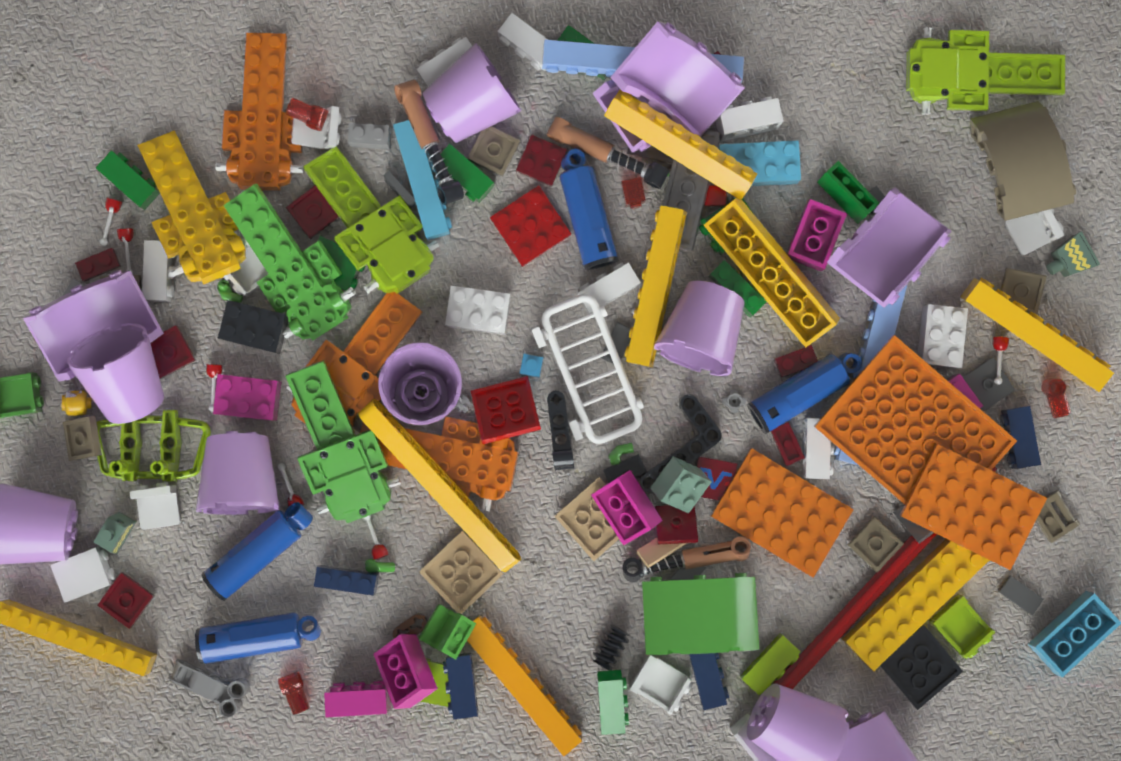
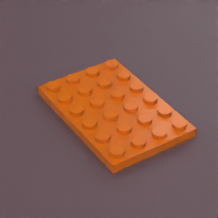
M936 443L900 516L1011 570L1047 498Z
M750 448L710 516L814 578L854 509Z

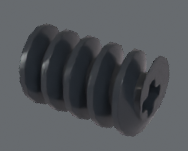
M609 625L612 632H605L608 639L601 638L604 646H596L600 653L593 652L592 654L596 658L593 660L595 663L607 670H612L613 668L609 663H617L614 656H621L618 649H625L622 642L629 643L626 635H630L614 625Z

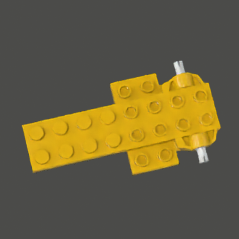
M175 130L137 145L170 215L151 223L168 259L179 255L180 265L169 269L172 277L184 273L191 282L202 281L204 285L241 269L240 264L246 260L245 246L249 244L245 238L241 239L240 236L234 233V231L239 229L223 206L230 199L226 192L209 199L207 198Z

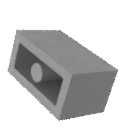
M349 123L348 144L354 148L390 150L391 129L389 125Z

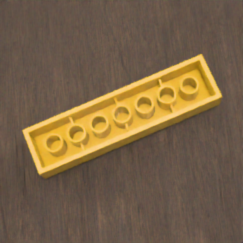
M735 198L704 224L705 228L805 348L837 325L840 317L742 200Z
M981 277L980 280L974 278L960 296L962 299L1096 391L1100 392L1114 374L1110 370L1111 365L1097 356L1095 359L1092 358L1095 354L1081 345L1076 347L1078 343L1065 334L1060 336L1061 331L1049 323L1044 325V319L1031 311L1028 314L1026 312L1028 308L1015 300L1010 302L1009 299L1011 297L999 289L994 291L992 289L994 285Z
M945 539L862 618L842 640L869 669L875 671L990 560Z

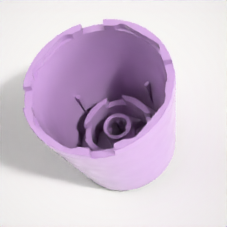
M477 43L470 47L422 92L426 100L425 104L430 110L432 118L436 123H440L447 137L450 136L456 143L521 112L512 93L508 88L505 90L500 82L501 76Z
M690 281L661 331L654 346L655 350L660 349L661 356L693 371L701 372V369L711 371L710 374L715 376L731 374L745 304L743 298L737 293L712 282Z
M127 323L122 324L121 328L111 330L110 327L102 329L84 338L70 351L72 355L67 358L69 367L109 422L122 424L141 419L156 410L163 402L164 393L150 340L145 327L142 325Z
M412 343L394 351L383 365L378 382L381 399L388 411L399 420L413 425L431 424L447 416L456 406L462 388L461 374L455 360L445 350L428 343ZM422 389L423 392L427 393H425L424 397L417 396L418 390Z
M227 431L226 434L207 437L196 512H202L203 509L204 514L245 515L248 514V510H258L259 514L279 510L268 436L260 435L256 432L238 433L237 431Z
M0 483V565L67 561L78 533L76 528L78 511L75 500Z
M772 684L762 693L752 710L747 726V737L777 761H837L847 738L849 723L846 722V718L849 714L841 706L779 684Z
M885 711L874 714L868 712L861 715L857 719L858 721H847L849 723V730L837 761H918Z

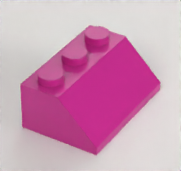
M630 470L591 494L623 546L663 521Z

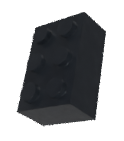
M227 300L218 339L280 354L285 336L283 332L287 329L289 321L288 316L283 313Z

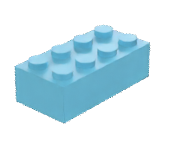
M799 140L719 144L718 146L720 151L734 157L736 161L750 167L757 173L751 186L798 184L801 181Z
M1085 591L1033 638L1028 645L1054 674L1063 678L1110 635L1121 622L1095 593Z

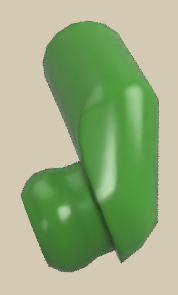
M222 279L218 282L217 289L223 300L242 302L243 295L234 293L227 280Z
M632 443L616 446L608 455L610 463L612 465L619 464L621 462V455L634 452Z
M368 559L365 562V569L369 573L394 572L395 563L376 562L374 559Z

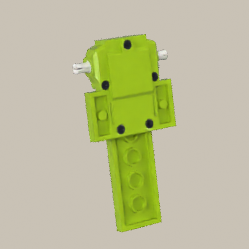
M926 27L923 28V38L916 40L912 48L906 53V91L910 92L912 100L922 104L923 115L931 114L930 104L943 99H947V110L987 111L989 93L1065 94V55L989 53V31L949 30L948 41L931 38L932 28Z
M337 146L304 165L303 169L347 227L346 230L335 236V241L357 270L366 265L368 266L372 281L364 286L367 293L377 288L384 293L395 292L398 294L429 273L430 265L434 260L431 252L438 248L439 245L435 240L426 245L417 237L415 233L420 231L423 226L400 195L381 206Z

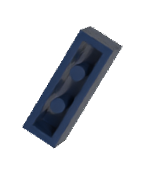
M1031 406L1001 410V425L1004 426L1005 431L1017 440L1008 451V464L1012 469L1041 465Z
M319 565L316 568L314 587L374 596L377 592L379 574Z
M459 654L457 659L447 656L446 661H443L444 674L448 673V682H445L446 693L450 694L451 702H448L449 714H453V720L478 717L479 711L472 654Z
M689 654L703 710L727 705L726 699L729 698L727 687L722 685L721 679H724L722 667H718L716 661L719 659V654Z

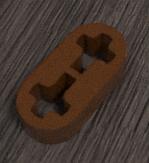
M417 613L402 622L393 630V639L397 637L398 629L404 631L408 628L409 632L406 634L417 635L422 632L428 622L426 616ZM414 618L418 620L422 618L423 627L416 626L412 629L411 625L415 623Z

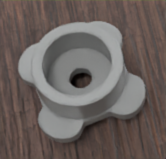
M731 390L729 396L722 400V404L728 406L732 413H737L739 408L746 403V399L741 397L737 390Z
M461 394L455 407L459 412L462 411L465 414L469 411L471 403L464 394Z

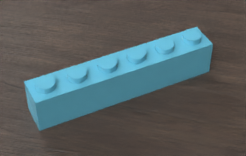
M409 120L393 124L426 239L429 241L449 235V229L452 228L450 218L445 217L444 210L447 209L446 205H443L438 197L437 187L439 186V180H434L432 172H435V170L432 169V163L428 161L427 153H425L426 149H421Z

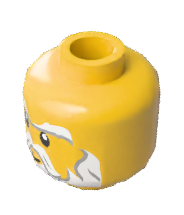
M68 390L65 395H62V411H65L68 416H84L87 413V409H91V397H87L85 390Z

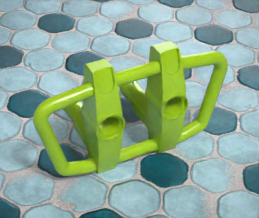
M163 410L162 415H147L141 419L122 424L111 423L107 419L99 420L96 422L102 454L97 456L99 467L104 475L122 479V481H137V479L177 481V479L196 476L201 470L206 440L211 434L210 427L202 420L179 417L178 410ZM140 423H162L159 441L161 460L154 461L151 464V471H139L141 447L143 444ZM122 425L119 441L121 460L111 462L108 468L100 429ZM180 426L201 428L203 433L193 468L178 471L182 446ZM129 438H133L135 442L132 448L127 444ZM169 438H173L175 442L171 449L167 446Z

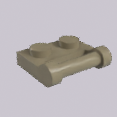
M1059 490L1050 493L1046 497L1047 500L1036 519L1037 524L1050 543H1053L1080 525L1078 519L1073 517L1064 503ZM1055 502L1068 522L1065 526L1050 503Z

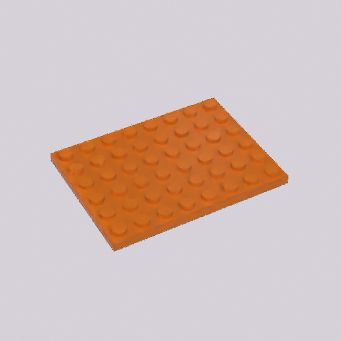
M895 335L887 341L814 425L819 432L904 505L936 443L992 470L1017 442L1015 438Z

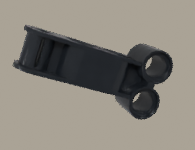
M555 390L549 393L547 397L554 470L574 469L565 396L562 392ZM554 397H558L559 400H562L559 401V405H555L554 402H551L554 400ZM556 416L564 418V422L561 425H556L553 422ZM563 435L567 441L559 445L555 439L557 436Z

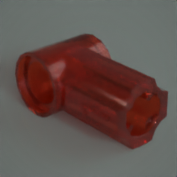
M292 98L287 106L286 115L304 122L307 127L313 130L322 131L328 110L317 105L311 106Z
M1052 378L1044 380L1041 390L1047 397L1053 418H1060L1071 414L1065 394V382L1061 379ZM1052 383L1056 384L1055 392L1051 390Z
M296 671L278 678L280 690L283 695H286L293 715L308 710L310 706L303 690L304 684L300 673Z

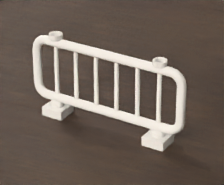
M581 294L550 306L542 314L541 320L544 329L540 330L539 326L531 330L538 348L546 346L545 341L549 340L580 418L579 422L575 418L568 420L575 440L582 439V433L585 432L590 441L602 444L638 429L643 419L640 409H643L644 406L640 397L635 398L604 319V317L608 316L604 305L599 306L595 297L589 294ZM582 302H588L591 305L592 314L552 329L549 320L552 314ZM590 318H596L601 332L560 348L554 334L555 332ZM601 335L603 336L608 348L607 351L567 366L562 351ZM610 354L615 369L574 384L570 369ZM617 372L623 387L584 403L581 402L576 388ZM625 391L629 406L589 421L584 406ZM632 409L635 417L633 423L602 436L594 434L591 427L592 424Z

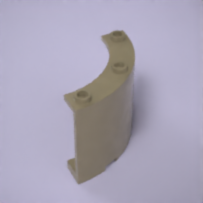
M1039 101L970 119L971 137L981 151L985 150L988 156L985 161L990 176H995L997 187L994 188L997 213L1004 221L1074 203L1076 187L1072 182L1070 166L1066 155V143L1064 140H1061L1047 107H1043Z

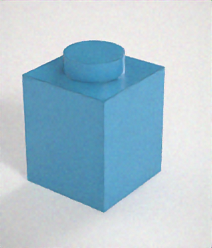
M523 354L520 374L540 378L543 357Z

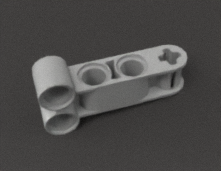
M176 659L177 664L168 680L220 704L219 712L224 717H232L240 711L242 706L240 698L246 695L250 689V684L246 679L238 678L231 683L184 660ZM235 684L242 686V693L236 692ZM227 702L234 705V711L227 709Z

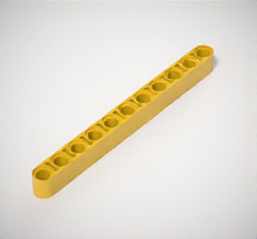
M373 399L359 411V417L501 571L507 572L521 560L519 552L378 400Z

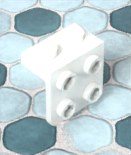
M296 105L293 115L292 143L326 150L336 147L340 139V134L337 133L338 125L341 123L339 107L331 106L328 109Z
M1054 209L1005 221V226L1021 255H1026L1064 236L1063 226L1056 220Z
M168 482L156 483V488H148V485L136 486V491H130V498L137 499L141 529L146 530L180 524L181 519L176 485L168 486Z

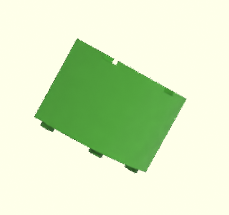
M735 573V577L706 579V575H694V579L662 581V577H650V581L642 582L646 655L760 650L755 577H747V573Z

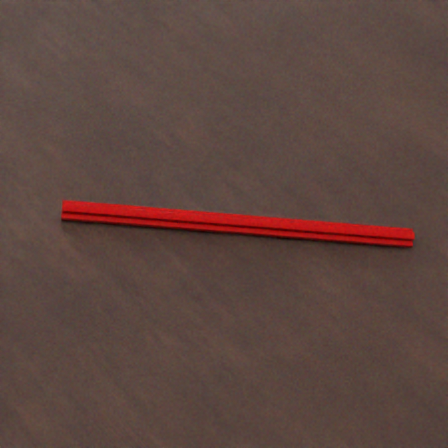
M994 467L992 471L996 472L997 468ZM933 533L920 544L911 535L890 560L874 574L799 655L798 660L785 670L784 675L773 684L794 689L937 534Z

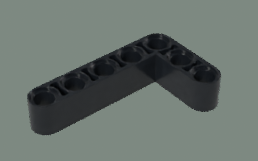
M691 394L681 397L679 408L698 434L640 477L639 484L646 492H651L652 490L643 486V480L646 477H651L654 483L660 475L659 468L662 465H667L673 456L675 457L681 453L685 456V462L690 464L719 443L722 438L720 429L697 398ZM685 398H690L693 401L691 409L684 407L683 401ZM702 414L705 417L703 425H698L695 422L696 415ZM710 430H714L717 434V438L714 441H709L707 438V433ZM693 442H698L701 445V450L698 453H694L691 450Z

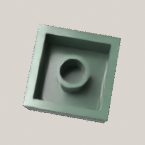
M673 456L651 486V490L661 502L689 513L712 481L700 468Z

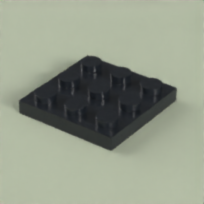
M922 625L880 665L917 710L963 672L925 625Z

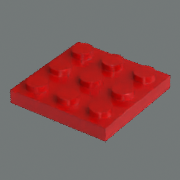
M539 185L490 217L522 267L571 236V232Z
M528 376L471 390L482 444L541 430Z

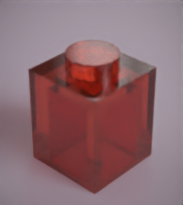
M641 177L621 181L625 207H630V209L642 207L646 199Z

